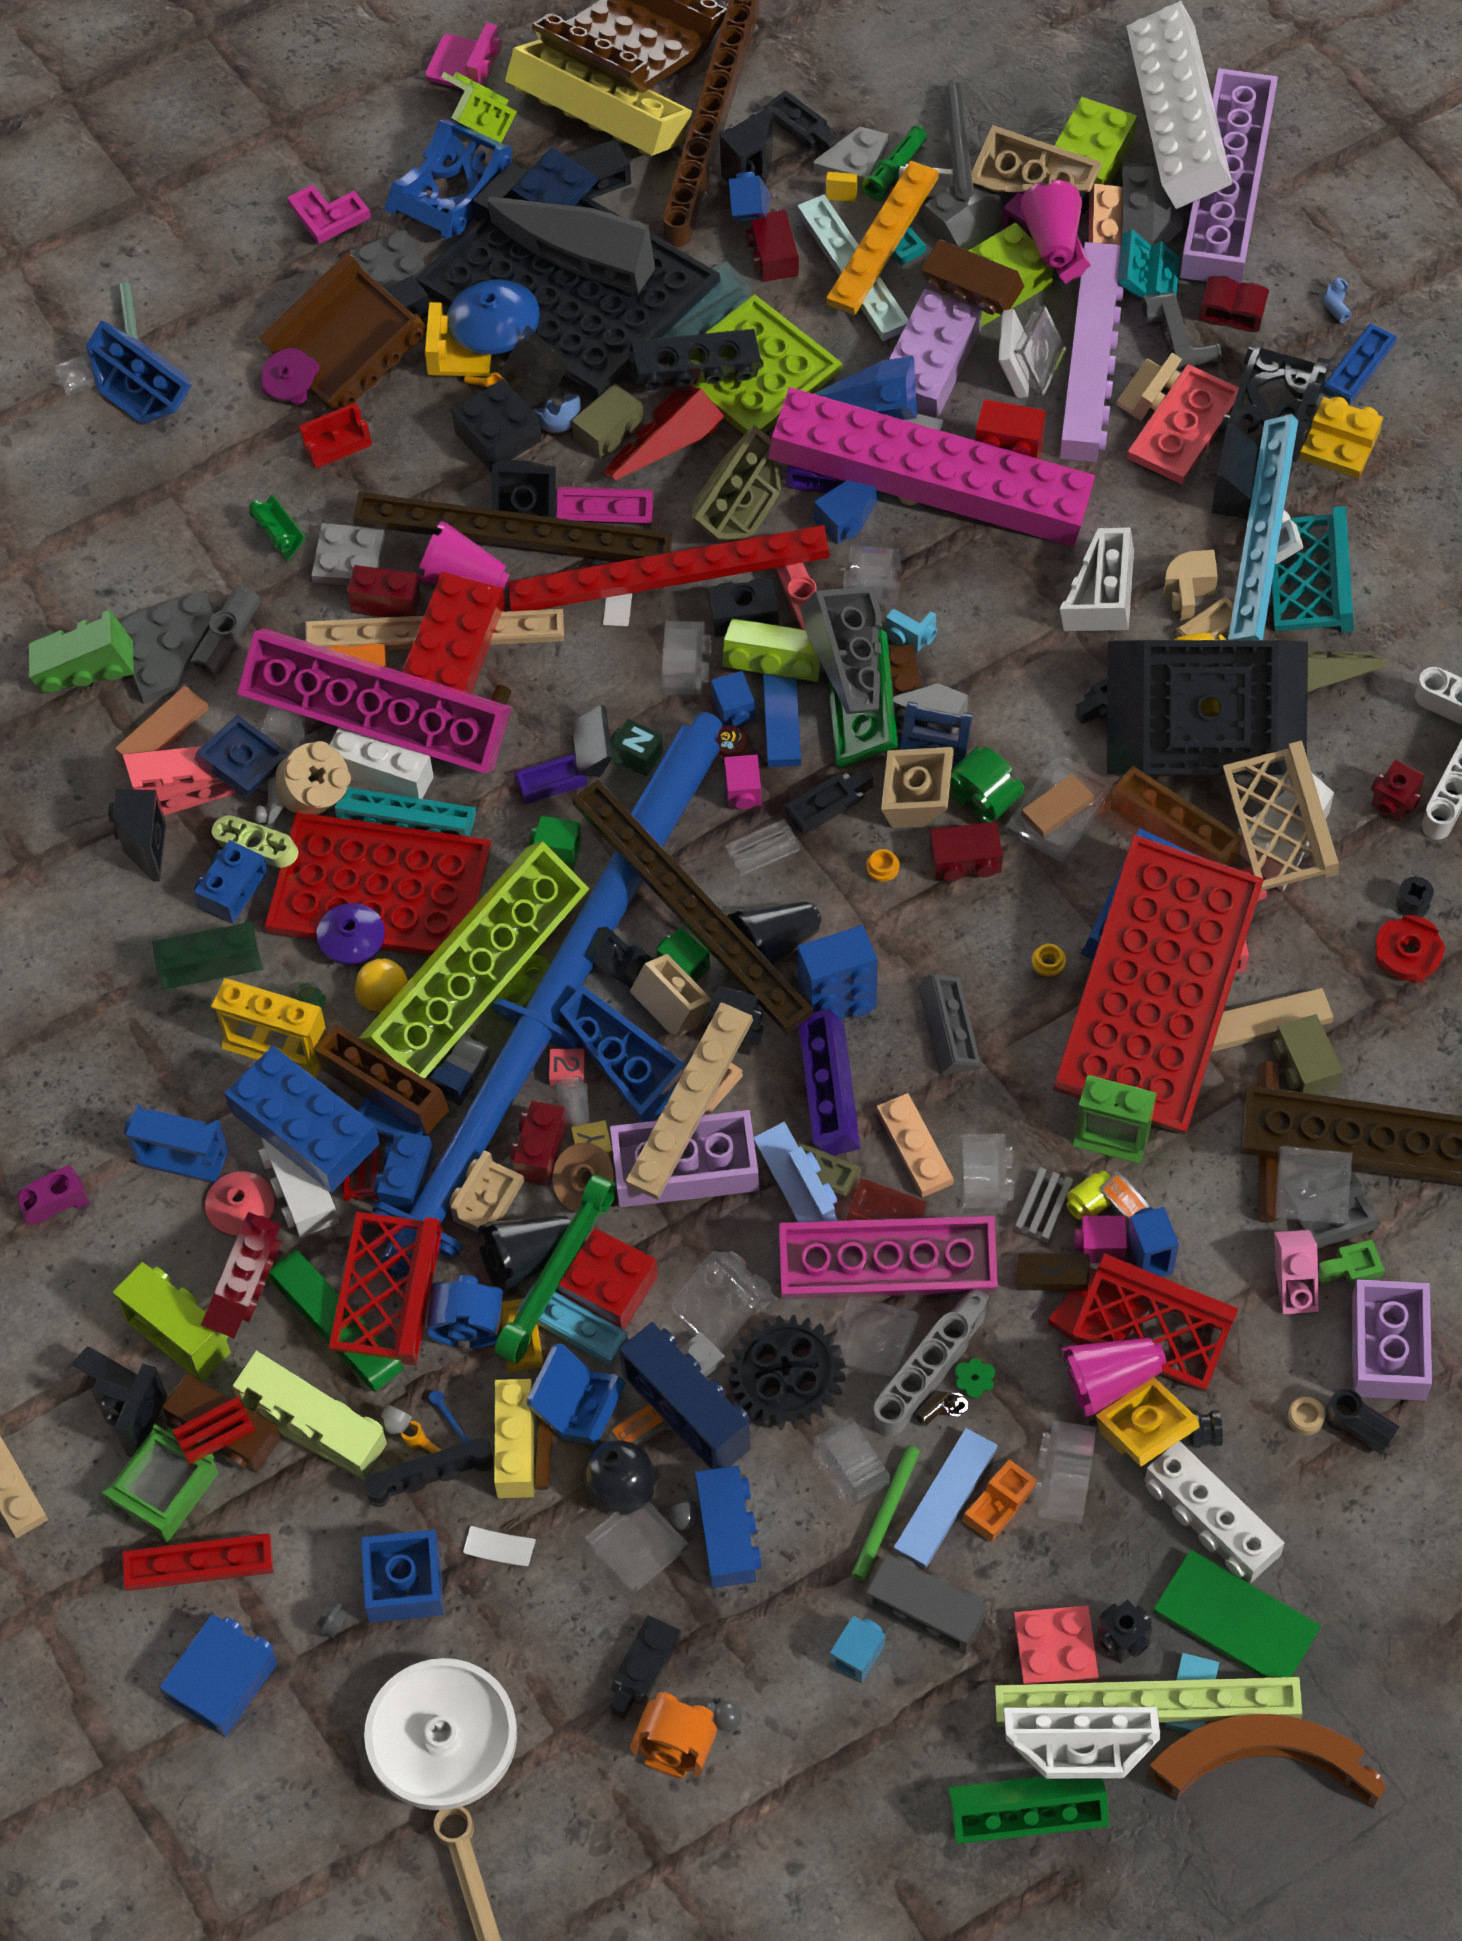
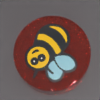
M733 725L721 728L715 740L720 748L718 755L722 758L742 756L747 749L746 733L741 728Z

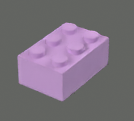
M1357 1279L1352 1294L1353 1390L1361 1397L1426 1401L1432 1386L1430 1283Z

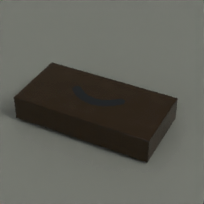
M1019 1254L1016 1288L1017 1290L1088 1291L1091 1265L1090 1255Z

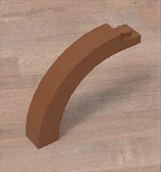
M1275 1714L1235 1716L1197 1728L1165 1749L1149 1765L1147 1777L1176 1801L1194 1782L1215 1768L1230 1762L1254 1757L1285 1758L1315 1767L1339 1781L1373 1809L1382 1799L1387 1789V1786L1382 1783L1383 1778L1377 1771L1369 1766L1362 1767L1359 1764L1366 1750L1349 1738L1311 1721Z

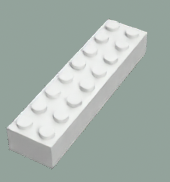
M1179 1L1126 26L1161 183L1176 209L1233 184L1195 25L1182 1Z

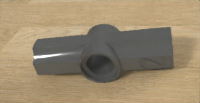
M244 585L235 587L222 610L214 613L210 618V629L190 660L191 667L196 669L200 675L208 678L216 676L230 652L241 646L243 641L242 633L261 603L260 596L252 588Z

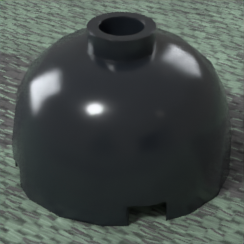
M623 1440L608 1441L598 1446L589 1455L583 1468V1486L592 1506L601 1513L608 1514V1511L619 1512L620 1515H628L641 1509L652 1499L654 1494L653 1487L655 1480L657 1481V1473L648 1454L637 1444Z

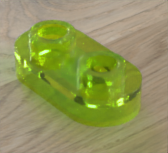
M532 955L499 992L496 998L509 1001L511 998H517L519 1001L514 1004L526 1008L549 968L548 961L542 956ZM532 973L539 974L535 979L528 977Z

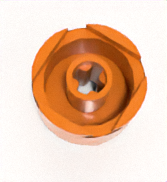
M659 1692L655 1699L650 1700L646 1704L631 1741L630 1749L635 1756L640 1751L646 1756L644 1764L660 1773L676 1778H684L686 1772H694L693 1778L698 1777L703 1770L717 1734V1727L712 1721L714 1713L704 1706L694 1705L691 1707L678 1702L677 1698L669 1693Z

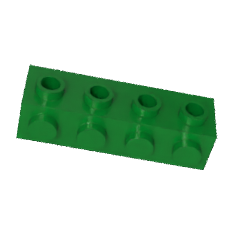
M1042 1776L948 1787L950 1817L956 1844L1109 1827L1107 1791L1103 1778L1046 1779Z

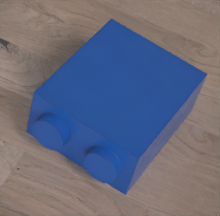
M212 1614L159 1688L167 1701L226 1738L278 1662L272 1651L274 1647L268 1641L258 1635L252 1639L242 1632L244 1630L243 1627L232 1618L226 1616L222 1620Z

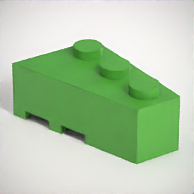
M110 609L102 612V618L92 623H89L87 620L78 622L77 629L64 634L60 630L29 643V677L41 693H53L73 686H88L93 682L103 680H118L123 676L134 674L133 640Z

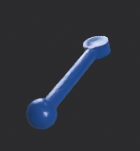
M440 1391L431 1392L429 1395L431 1405L440 1409L461 1440V1443L472 1440L467 1438L443 1403V1394Z

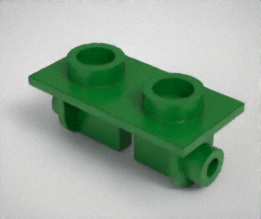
M273 494L270 495L266 503L259 500L251 502L249 505L250 516L258 521L273 541L274 548L280 551L287 561H290L305 540V535Z

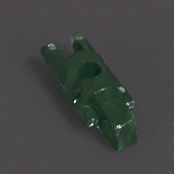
M314 982L301 983L290 991V998L319 1006L322 1011L325 1008L326 997Z

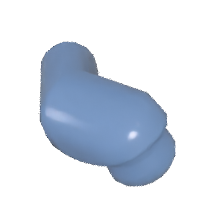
M1335 278L1332 284L1327 286L1323 302L1331 314L1340 323H1344L1352 315V312L1343 303L1348 283L1342 278Z

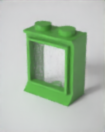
M1087 1075L1078 1106L1079 1112L1073 1147L1141 1164L1150 1133L1156 1092Z
M154 1424L151 1433L113 1484L101 1493L110 1509L115 1510L117 1506L127 1511L133 1522L140 1526L145 1522L157 1530L162 1541L168 1543L218 1475V1470L212 1453L189 1465L173 1434V1429L167 1427L164 1430Z

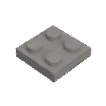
M322 523L311 575L313 583L349 586L354 565L380 568L386 537L385 529Z

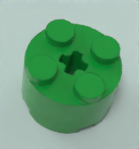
M978 745L951 770L950 783L953 788L949 793L959 805L963 806L966 803L974 809L973 814L980 823H988L997 820L1024 794V787L1019 778L1015 782L1008 774L1013 769L1000 755L986 746L980 750V745Z

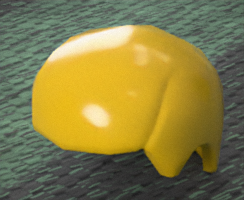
M378 958L366 963L360 969L356 977L354 993L358 1003L369 1011L382 1012L407 984L408 979L404 969L395 961Z

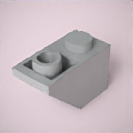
M939 683L900 694L893 698L895 721L901 726L904 723L908 701L918 703V707L962 715L963 712L967 713L968 695ZM915 720V726L954 734L959 729Z

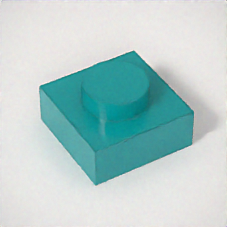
M908 227L891 256L902 266L926 252V244Z

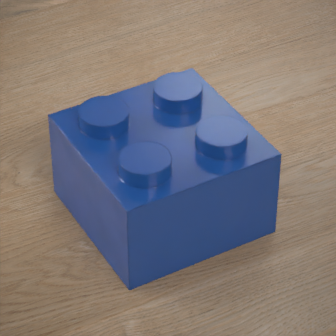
M435 1530L361 1537L365 1610L370 1623L444 1615L440 1548Z

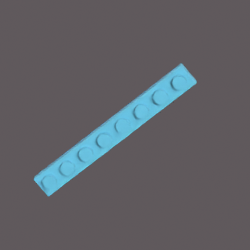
M1292 414L1264 421L1228 640H1263L1298 420Z

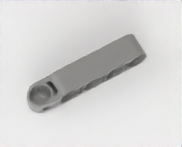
M981 1290L967 1291L951 1311L943 1315L874 1403L873 1424L879 1434L886 1437L896 1436L912 1420L914 1412L926 1402L967 1349L970 1338L984 1322L989 1295ZM957 1330L962 1335L958 1338H950L945 1332ZM932 1356L938 1358L941 1362L936 1365H929L923 1360ZM913 1383L920 1389L916 1392H907L902 1387L905 1384ZM892 1410L899 1416L889 1420L883 1418L881 1414L884 1411Z

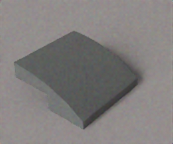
M1329 1167L1282 1184L1283 1192L1300 1229L1310 1230L1317 1243V1250L1378 1229V1219L1364 1199L1362 1185L1352 1169Z

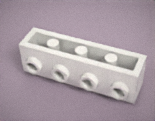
M1180 1441L1167 1449L1147 1467L1144 1481L1151 1495L1157 1500L1161 1501L1163 1499L1172 1508L1173 1515L1184 1526L1190 1525L1199 1534V1540L1209 1551H1216L1226 1560L1225 1564L1232 1574L1239 1578L1243 1577L1251 1584L1281 1556L1285 1542Z

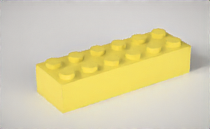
M540 39L513 48L505 82L515 86L518 92L531 94L539 98L542 104L555 106L563 110L566 116L581 119L587 122L590 128L597 131H605L613 135V139H616L618 142L629 143L637 147L640 153L647 156H654L683 144L692 110L650 89L641 93L544 45Z

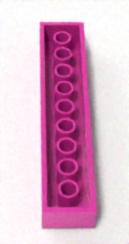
M791 387L788 388L778 417L768 456L770 460L843 481L849 480L875 486L876 490L1072 547H1075L1096 476Z

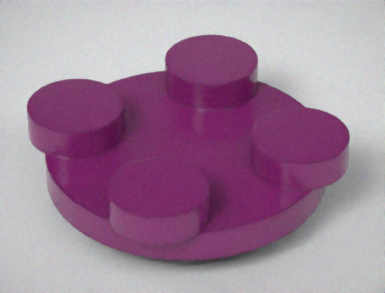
M294 348L280 350L273 354L263 367L261 390L268 397H273L280 401H291L295 405H300L307 399L306 391L310 388L314 376L319 371V364L314 358L308 357L301 350Z

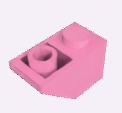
M1310 1230L1274 1232L1275 1270L1282 1313L1319 1312L1317 1243Z

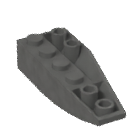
M489 197L487 200L491 222L534 254L582 277L639 294L655 270L649 227L639 221L629 220L594 208Z

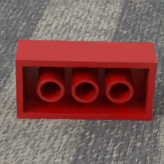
M442 571L402 672L472 694L490 648L493 633H495L498 620L505 609L503 588Z

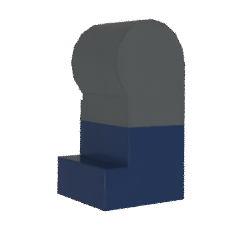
M466 1035L462 1036L442 1067H437L431 1076L432 1084L442 1090L445 1099L461 1106L484 1069L490 1055V1048Z

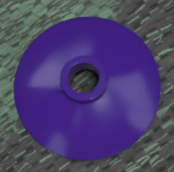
M356 903L343 904L333 908L324 915L317 928V941L321 951L330 960L341 964H357L370 959L379 951L385 937V929L380 916L368 906ZM348 926H355V928L350 931L344 930V928Z

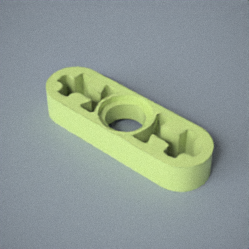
M227 815L219 818L212 827V835L222 848L231 840L263 855L266 864L284 868L291 865L298 856V848L290 836L247 820ZM233 830H235V832L237 833V835H239L238 838H237V836H236L235 834H232V833H229V832H232ZM262 836V840L257 846L248 847V842L253 837ZM272 845H273V847H274L275 849L284 850V851H278L277 854H276L275 851H274L273 848H272Z

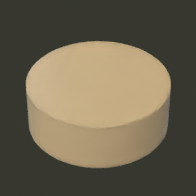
M1300 1397L1289 1408L1288 1423L1298 1434L1313 1435L1323 1426L1325 1420L1324 1407L1314 1398Z

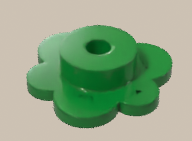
M973 1358L969 1361V1364L963 1362L956 1366L955 1374L958 1378L956 1387L962 1391L966 1390V1394L970 1398H979L982 1396L983 1391L988 1392L993 1389L994 1383L992 1379L995 1376V1369L992 1365L982 1364L980 1359Z

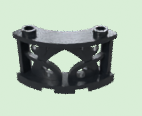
M1258 340L1255 347H1248L1244 364L1247 367L1231 415L1225 414L1220 427V432L1225 433L1223 442L1228 424L1235 425L1238 428L1242 420L1248 419L1251 425L1248 427L1247 433H1252L1259 427L1260 422L1264 427L1265 420L1277 418L1284 412H1290L1298 420L1292 462L1296 463L1311 421V417L1306 416L1308 407L1314 408L1317 404L1331 360L1318 357L1316 362L1263 348L1264 342ZM1284 379L1287 390L1301 400L1284 401L1276 406L1271 413L1265 405L1258 388L1268 382ZM1247 394L1250 404L1242 406ZM1263 430L1259 437L1256 439V441L1252 440L1259 447L1261 445Z

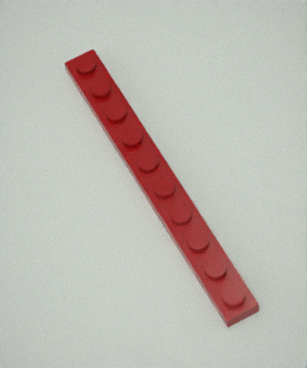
M821 525L509 581L512 611L541 610L830 558L825 526Z

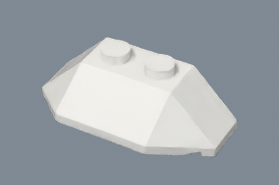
M1157 1707L1004 1708L1006 1741L1046 1779L1124 1778L1160 1740Z

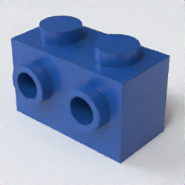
M229 840L223 850L220 849L215 854L212 866L206 875L200 876L195 884L194 894L199 909L234 924L268 874L264 856Z
M396 1130L393 1142L388 1141L385 1147L384 1162L386 1164L383 1173L378 1172L374 1183V1193L378 1194L379 1202L388 1204L407 1214L411 1213L424 1189L434 1157L430 1137Z

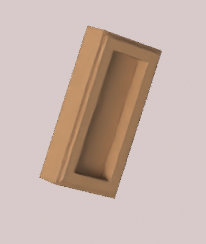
M1071 774L1022 809L1021 816L1044 838L1093 803L1094 795Z

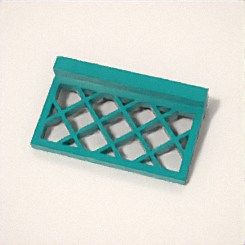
M1346 506L1333 507V514L1290 518L1297 525L1300 538L1306 539L1313 546L1304 554L1299 551L1294 553L1292 556L1298 560L1289 569L1280 563H1275L1272 579L1275 632L1341 626V632L1354 631ZM1328 525V531L1319 540L1308 533L1314 526ZM1319 549L1330 556L1321 566L1310 559ZM1304 564L1315 571L1305 581L1294 574ZM1320 576L1331 582V585L1322 593L1311 586ZM1288 579L1299 586L1290 596L1279 589ZM1305 591L1316 597L1307 608L1296 601ZM1324 603L1333 609V616L1319 617L1313 611ZM1289 606H1292L1301 613L1295 619L1281 620V614Z

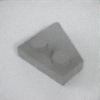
M858 127L814 161V171L826 175L827 172L857 174V183L861 184L866 176H871L875 171V165L880 161L888 143V134Z

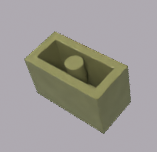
M615 383L571 420L573 440L601 460L608 453L614 452L626 437L636 433L644 423L642 403Z
M1317 1014L1278 1025L1272 1046L1276 1058L1283 1060L1286 1066L1285 1074L1290 1088L1296 1089L1297 1092L1315 1095L1340 1088L1343 1070Z

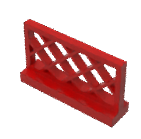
M356 1212L329 1344L331 1351L401 1360L402 1364L417 1366L443 1232L439 1219L425 1217L424 1221ZM363 1223L379 1225L384 1234L367 1245L361 1237ZM385 1226H391L393 1228H391L388 1231V1229ZM404 1228L417 1230L415 1242L402 1250L393 1236ZM389 1239L399 1253L381 1264L372 1250ZM359 1242L364 1247L360 1251H358ZM411 1252H413L412 1260L407 1256ZM369 1254L377 1268L363 1278H360L354 1270L355 1262ZM401 1259H404L410 1267L409 1275L395 1283L386 1270ZM383 1273L392 1287L374 1298L365 1284ZM352 1277L357 1281L353 1285H351ZM404 1286H406L405 1295L400 1290ZM362 1288L371 1301L356 1312H353L347 1304L348 1296ZM397 1292L403 1301L402 1309L388 1317L380 1303ZM376 1307L385 1321L368 1332L358 1318ZM347 1310L350 1316L344 1319L345 1311ZM400 1319L399 1326L397 1329L393 1323ZM355 1321L364 1336L354 1343L339 1342L342 1329ZM390 1326L396 1334L394 1349L378 1347L373 1337ZM369 1341L372 1346H367L363 1344Z
M1104 1253L1071 1337L1088 1344L1109 1342L1104 1340V1338L1110 1336L1113 1342L1118 1341L1115 1334L1133 1327L1137 1338L1142 1339L1144 1336L1139 1324L1156 1318L1164 1336L1153 1340V1343L1166 1341L1174 1357V1360L1161 1365L1162 1373L1160 1374L1205 1392L1239 1308ZM1100 1281L1114 1286L1120 1299L1102 1306L1096 1293ZM1123 1290L1131 1293V1295L1125 1296ZM1141 1297L1148 1300L1153 1313L1136 1320L1128 1302ZM1092 1301H1094L1097 1308L1089 1311ZM1123 1304L1130 1322L1113 1329L1105 1311ZM1157 1304L1165 1308L1159 1310ZM1172 1311L1182 1314L1187 1327L1169 1333L1162 1315ZM1100 1314L1107 1332L1094 1336L1081 1330L1086 1318ZM1191 1319H1194L1199 1322L1192 1324ZM1208 1325L1221 1330L1217 1342L1203 1348L1195 1329ZM1190 1332L1197 1350L1180 1357L1172 1338ZM1213 1350V1353L1209 1360L1206 1352ZM1200 1355L1206 1367L1202 1380L1188 1375L1183 1361ZM1177 1364L1179 1370L1171 1368V1366Z

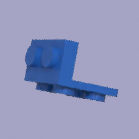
M554 1344L527 1397V1406L565 1441L597 1445L627 1382L619 1375L592 1372L563 1344Z

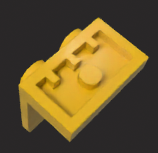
M429 303L425 347L428 375L489 376L491 354L474 353L458 345L450 335L448 316H443L442 303Z

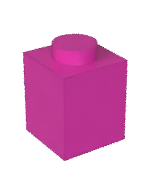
M758 755L724 757L728 808L749 809L753 806H762Z
M1082 1216L1081 1229H1075L1074 1231L1075 1250H1081V1254H1089L1091 1263H1100L1104 1253L1125 1262L1127 1251L1125 1216Z

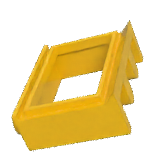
M224 978L211 1005V1008L216 1010L223 1033L221 1049L258 1060L272 1047L267 1042L270 1038V1030L288 1036L283 1049L276 1048L316 1078L321 1065L314 1049L327 1035L321 1007ZM241 1021L257 1026L251 1039L236 1035ZM301 1046H303L305 1056L298 1054Z

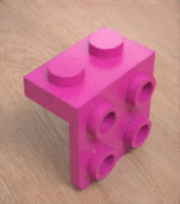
M486 23L478 41L451 34L443 35L426 70V79L431 82L460 88L441 77L443 72L451 76L458 72L472 81L484 85L502 47V40L498 38L497 25Z

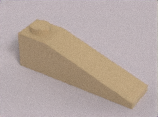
M992 125L972 170V181L977 186L995 192H1025L1037 183L1041 182L1042 186L1052 184L1051 180H1061L1071 183L1079 192H1090L1102 163Z

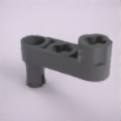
M1174 292L1142 296L1141 311L1143 320L1146 323L1159 322L1168 355L1170 356L1171 353H1174L1182 358L1176 369L1177 371H1183L1188 364L1195 367L1196 365L1221 363L1222 353L1219 343L1192 347L1189 344Z

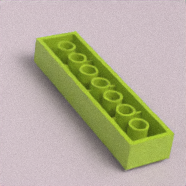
M543 841L528 846L362 1033L359 1039L425 1079L586 894L589 888Z

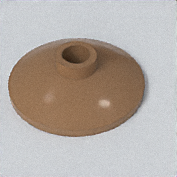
M577 1143L571 1145L560 1154L555 1163L552 1176L553 1188L558 1200L571 1211L577 1212L581 1205V1198L588 1183L587 1176L590 1172L592 1176L597 1174L612 1182L616 1181L615 1168L610 1156L605 1150L595 1144Z

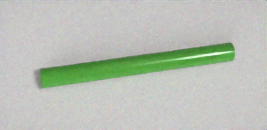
M908 1445L904 1451L851 1576L859 1581H865L919 1456L920 1450L914 1446Z

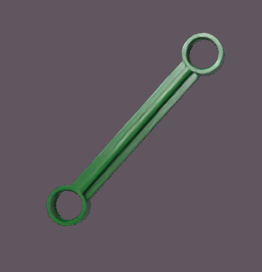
M597 1174L589 1180L584 1189L578 1211L513 1323L509 1322L501 1331L495 1345V1355L514 1364L521 1361L529 1347L531 1333L558 1288V1284L573 1262L599 1215H604L611 1206L617 1189L615 1182Z

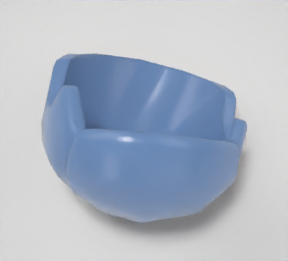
M567 394L564 396L561 405H555L552 400H548L544 409H534L533 412L540 420V428L551 433H562L572 429L571 420L581 413L580 397L576 394Z

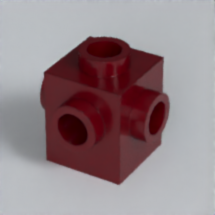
M1395 759L1385 775L1379 773L1370 789L1374 792L1371 805L1377 808L1383 815L1392 816L1401 821L1407 811L1413 812L1422 797L1419 793L1425 775Z

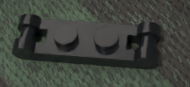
M476 1438L368 1476L364 1483L369 1502L375 1507H383L389 1502L391 1496L403 1492L409 1494L424 1489L426 1484L438 1480L443 1482L453 1480L461 1472L472 1468L478 1471H487L494 1464L491 1444L485 1438Z

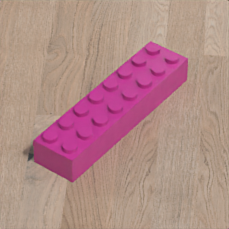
M268 629L256 630L253 633L237 692L238 695L485 774L495 768L512 708L505 704Z

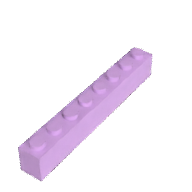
M1085 242L1084 251L1091 266L1081 275L1060 459L1098 462L1099 450L1106 449L1107 431H1101L1102 425H1108L1110 406H1105L1104 401L1105 399L1111 400L1113 381H1108L1107 375H1114L1116 356H1110V350H1117L1119 332L1112 330L1113 325L1119 326L1121 307L1115 306L1116 301H1122L1123 286L1118 283L1121 245Z

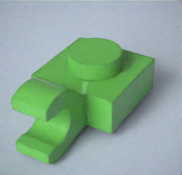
M1368 1240L1341 1247L1336 1254L1338 1259L1319 1263L1321 1270H1318V1280L1320 1285H1327L1346 1276L1348 1284L1353 1285L1356 1284L1357 1279L1372 1280L1382 1277L1385 1269L1373 1241Z

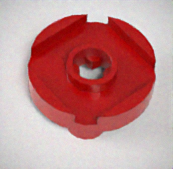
M1404 915L1402 919H1397L1393 922L1392 919L1387 921L1380 928L1374 946L1375 962L1380 969H1383L1386 973L1397 979L1421 983L1439 968L1445 951L1444 941L1442 942L1438 935L1439 930L1429 920L1416 915ZM1409 942L1415 944L1414 950L1417 952L1406 953L1400 945L1407 946Z

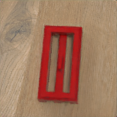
M377 1132L378 1139H379V1143H380V1134H379V1132ZM380 1144L371 1152V1188H365V1158L358 1166L357 1188L351 1189L352 1173L343 1181L344 1201H351V1198L364 1201L365 1197L379 1200L378 1194L374 1193V1183L378 1172H380Z
M236 1397L172 1431L190 1465L254 1432L255 1428L239 1397ZM242 1420V1425L222 1434L221 1436L193 1450H190L189 1447L201 1442L202 1440L208 1437L211 1438L221 1433L222 1430Z

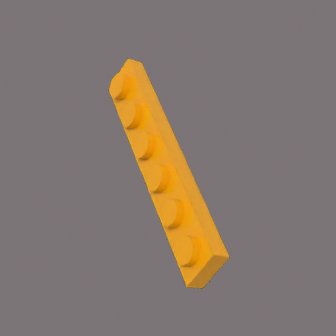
M913 161L909 162L827 296L828 306L852 315L857 313L938 180V170Z

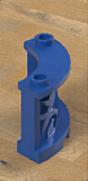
M454 119L439 120L434 135L422 155L426 161L419 170L413 167L401 179L393 181L384 210L393 215L403 212L442 231L440 236L445 239L451 238L456 234L460 235L475 217L473 199L508 164L512 163L511 153L513 147L504 145L468 128ZM459 134L472 140L467 148L458 138ZM480 145L494 150L487 165L481 164L486 158L485 151H481L473 159L471 158ZM447 160L452 161V165L449 167L444 166ZM464 169L468 181V192L457 197L439 199L438 186L434 180L437 177H452ZM427 190L432 192L430 198L428 192H426Z

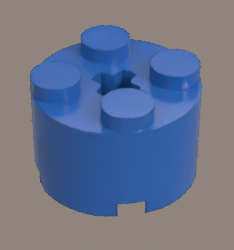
M469 1275L458 1276L456 1282L433 1283L427 1322L429 1338L440 1344L457 1347V1341H470L469 1348H484L495 1344L499 1334L503 1290L497 1287L478 1284V1279Z

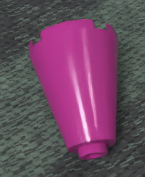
M1051 180L1052 184L1044 186L1040 182L1026 190L1022 196L1021 214L1043 262L1051 267H1062L1068 264L1074 255L1082 200L1078 189L1069 182Z
M441 521L437 527L443 530L438 536L433 534L420 565V568L425 570L424 575H418V581L436 585L443 571L501 587L504 591L510 574L505 572L507 566L451 525Z
M1151 1338L1073 1345L1061 1349L1063 1361H1069L1071 1369L1067 1370L1066 1373L1079 1408H1084V1417L1096 1414L1162 1373L1161 1365L1167 1363L1160 1342L1154 1344Z

